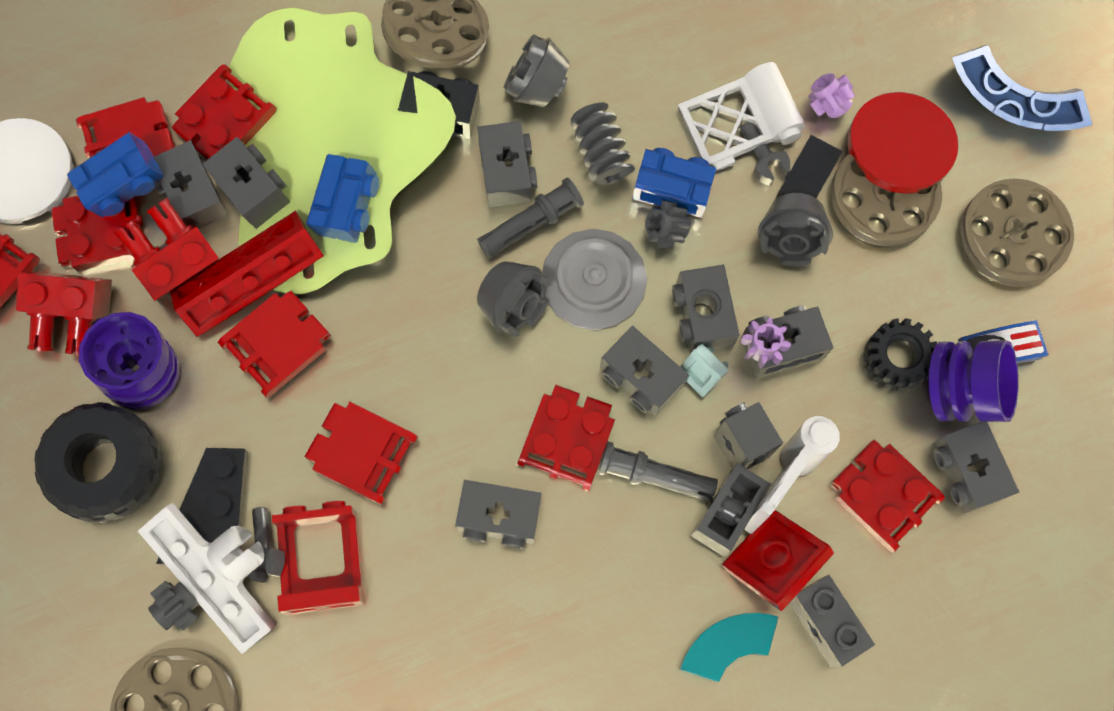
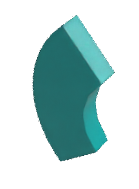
M745 613L731 616L715 623L701 633L691 644L679 670L719 682L725 669L737 658L750 654L769 655L779 617L764 613Z

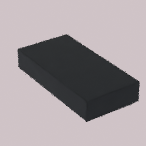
M810 135L776 197L779 198L790 193H803L817 198L843 151Z

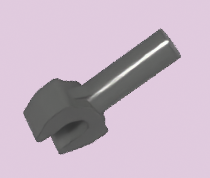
M751 122L745 123L740 128L746 140L761 136ZM767 144L759 145L753 150L758 157V164H756L753 174L759 181L768 186L772 185L774 176L768 169L770 165L777 166L783 177L787 178L790 172V157L786 151L772 152Z
M257 507L252 510L255 543L259 541L263 547L264 561L248 576L252 581L265 583L266 573L268 575L281 576L285 564V553L271 546L268 508Z

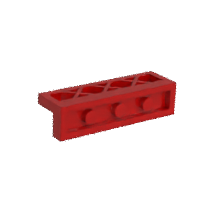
M295 210L172 289L170 294L174 310L195 336L199 337L324 257V254L307 231L301 217Z

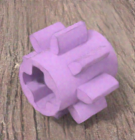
M833 73L824 74L811 86L813 93L808 96L811 100L810 105L817 116H821L826 112L830 118H837L851 108V98L855 97L852 91L854 87L845 74L839 79Z
M770 317L761 326L757 322L752 321L748 327L752 335L745 334L740 340V343L743 345H748V352L744 357L745 360L752 357L754 360L759 361V368H763L769 360H772L776 365L780 364L783 358L779 351L785 352L791 347L790 342L783 341V334L787 329L786 326L777 327L772 324L773 321ZM761 337L767 339V345L771 346L770 349L764 348V342L760 340Z

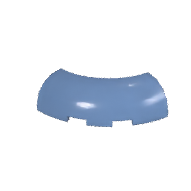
M983 45L952 57L956 70L970 93L984 107L1006 121L1019 126L1044 131H1065L1093 125L1083 90L1075 88L1061 92H1040L1027 89L1014 82L1001 70L990 51L989 45Z

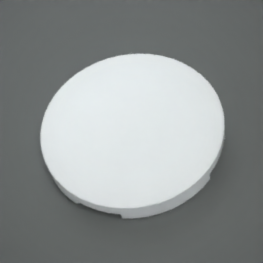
M26 118L8 119L0 122V223L23 224L26 220L38 217L47 211L51 212V209L57 207L70 190L72 183L67 174L74 169V164L72 163L69 148L55 130L42 122Z

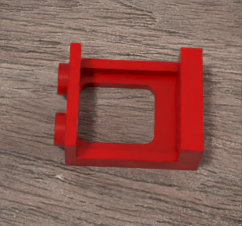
M329 501L322 503V509L307 511L306 506H289L282 509L283 514L271 515L272 523L277 526L278 550L285 553V564L280 576L281 595H277L278 612L288 615L365 605L357 511L352 505L346 506L345 501ZM328 522L340 523L345 566L343 573L336 576L301 579L298 571L296 530L304 525Z

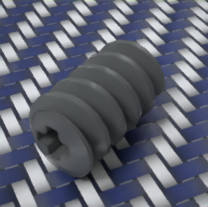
M605 102L587 105L576 111L571 117V126L576 130L575 138L580 143L579 150L584 155L585 166L589 168L588 176L592 181L600 185L617 182L635 170L633 164H623L630 159V153L621 150L625 146L626 141L624 138L617 137L621 133V127L613 125L617 120V115L614 112H606L608 104Z

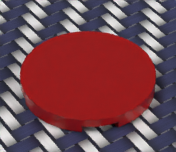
M892 92L872 98L859 109L848 132L849 154L853 155L857 165L866 174L865 178L874 185L895 193H918L919 190L929 188L941 182L953 167L958 155V136L950 118L930 100L911 93Z

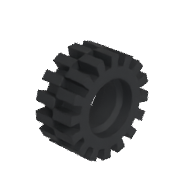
M899 318L892 319L889 324L886 322L881 325L869 338L870 340L864 348L867 352L863 358L864 362H869V365L866 367L868 374L872 372L876 374L873 380L877 384L882 380L885 382L884 388L890 390L893 386H896V391H903L907 387L909 389L916 387L929 376L931 356L937 341L930 342L929 338L933 334L930 330L924 334L921 331L924 325L920 322L912 326V319L905 318L901 323H899ZM894 342L907 344L914 353L913 364L906 368L895 366L888 358V346Z

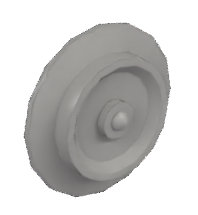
M588 229L571 233L554 245L545 258L542 275L546 276L551 282V286L545 287V299L549 301L548 304L558 317L574 327L589 330L616 327L631 317L644 299L647 275L643 259L630 242L614 232Z

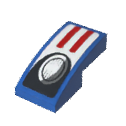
M1037 320L994 328L958 339V341L969 342L973 351H975V347L980 341H1010L1015 350L1017 363L1040 360L1049 355Z

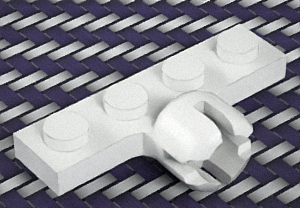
M173 503L162 509L138 530V533L241 654L276 626L245 589L243 584L244 578L264 561V550L259 541L244 552L239 548L253 536L249 530L241 526H233L216 540L208 543Z

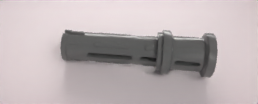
M566 177L562 180V185L546 195L542 193L537 195L536 199H534V204L500 224L492 231L477 238V242L485 255L490 259L545 223L548 225L558 222L560 215L575 206L577 208L584 205L583 198L574 183Z
M610 441L606 444L598 474L601 475L610 473L627 478L630 484L636 485V483L640 484L642 481L710 503L713 500L718 484V479L702 476L691 471L648 459V455L643 451L633 453L616 448L614 443Z

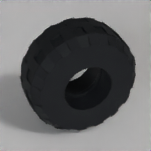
M109 403L82 404L66 413H62L45 430L35 452L34 473L44 497L61 512L83 521L111 522L130 515L150 498L160 478L162 453L160 452L159 442L154 432L133 412ZM113 443L116 450V461L112 470L103 479L87 483L83 475V463L87 455L95 447Z

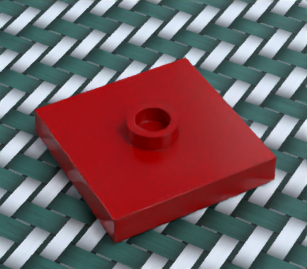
M774 510L752 534L746 537L722 563V566L726 572L782 612L831 558L834 552L830 545Z

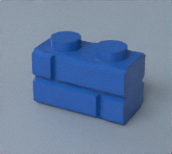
M128 132L68 172L67 176L73 187L77 190L76 193L83 206L103 218L104 216H113L121 212L124 208V203L134 196H141L151 192L155 188V182L163 178L164 174L154 160V156L147 144L131 132Z
M665 148L645 149L632 199L660 207L662 201L677 203L678 208L687 209L686 214L702 218L717 167L709 166L708 161L699 157H691L688 160L675 157L672 151Z
M332 154L326 156L306 225L315 234L356 243L360 232L366 231L369 223L368 203L370 197L374 198L379 189V178L369 162L354 158L348 159Z

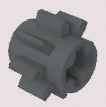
M662 201L661 209L652 207L645 220V229L649 235L648 240L658 242L659 247L673 249L674 242L684 243L691 226L690 220L686 215L687 209L678 208L677 203Z
M165 580L150 593L155 601L148 607V610L165 630L168 631L174 625L177 629L181 628L184 630L199 618L193 611L199 603L181 582L174 586L171 582L168 583Z

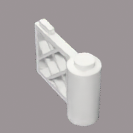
M774 62L761 64L749 71L745 77L678 104L679 112L700 158L708 161L709 166L717 167L716 172L734 165L735 157L754 150L759 145L771 142H781L782 145L791 144L802 136L801 131L805 128V123ZM739 90L745 100L741 112L722 105L727 95ZM700 106L714 110L708 125L693 121L689 111ZM747 108L749 109L751 115L745 114ZM718 113L737 119L731 134L713 128ZM745 121L756 125L761 136L746 140L736 136L741 122ZM698 130L704 132L702 139ZM709 134L728 141L724 151L709 156L705 147Z
M822 416L809 418L783 446L781 462L784 469L763 497L744 530L752 534L773 513L798 476L810 474L837 447L840 441V433L837 426L830 419Z

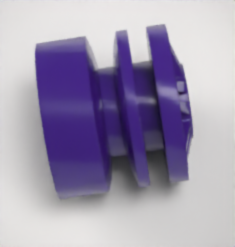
M121 312L99 319L86 331L79 346V363L85 376L114 404L129 410L148 409L163 402L173 392L179 379L180 362L174 349L164 339L158 328L142 315L132 312ZM138 365L140 368L134 371L133 368Z
M949 341L938 342L931 356L929 392L934 415L939 421H954L955 418L958 421H969L975 411L977 418L982 422H1011L1017 407L1019 374L1015 350L1010 341H980L976 345L975 351H973L970 343L966 341H958L956 345Z

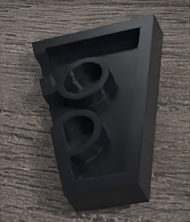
M206 448L179 509L194 529L208 543L216 540L230 527H242L248 451L245 448ZM158 557L156 564L160 566H166V564L160 559V557Z

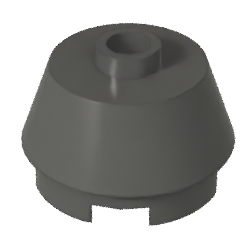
M533 34L523 46L522 50L524 52L518 59L515 67L512 66L503 88H505V92L514 97V102L545 107L554 96L558 97L563 91L568 80L565 75L570 62L549 37L545 40Z
M790 193L780 196L772 203L758 227V236L762 251L765 254L769 251L771 254L780 257V264L805 266L811 264V258L821 253L824 255L827 253L829 244L833 239V229L825 209L818 199L803 193Z
M504 261L494 266L485 276L478 291L477 303L496 331L500 333L506 332L513 337H518L520 329L525 324L533 327L544 313L549 302L543 298L545 287L551 286V282L546 276L542 275L541 270L536 266Z

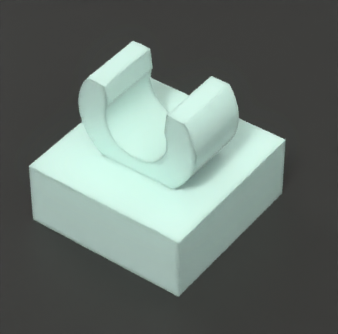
M703 344L694 349L680 366L690 375L687 382L702 398L711 392L729 371L727 369L729 363L727 361L721 363L712 354L715 349L713 347L706 348Z

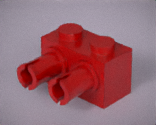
M168 198L158 202L167 217H163L155 205L146 211L167 238L160 247L152 245L135 219L126 223L134 238L129 236L123 226L113 232L134 258L131 270L154 301L219 259L196 225H185L170 204Z
M40 271L18 273L16 311L27 312L26 315L30 316L29 344L27 349L36 350L37 348V351H53L55 318L64 316V319L68 320L65 353L79 355V346L86 331L92 326V322L96 321L97 318L109 315L112 279Z

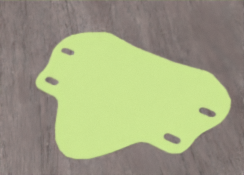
M285 8L270 12L255 21L242 37L229 68L232 70L231 74L240 82L251 85L254 88L253 93L265 103L271 102L277 108L275 114L245 146L248 147L253 143L267 160L262 164L267 173L274 169L284 181L287 187L282 191L290 200V203L257 229L240 214L238 244L241 246L296 210L307 231L324 254V257L314 262V276L312 278L306 279L303 276L302 270L273 290L285 294L288 291H292L294 294H304L320 289L344 271L372 264L386 257L393 243L390 217L392 200L446 148L454 132L456 115L450 101L438 89L414 76L418 113L398 111L407 74L379 62L374 53L372 25L364 14L359 12L319 14L299 8ZM287 20H292L295 24V39L293 41L285 39L284 23ZM349 25H354L356 28L357 43L352 47L346 44L345 29ZM229 82V85L237 91L238 88H236L231 82ZM248 99V101H250V103L254 107H256L258 110L261 109L251 99ZM328 154L343 156L348 159L365 160L369 162L377 173L379 189L374 198L370 197L367 207L369 212L368 225H372L375 229L376 244L372 249L365 247L363 232H360L358 241L352 243L337 238L332 239L319 236L306 225Z

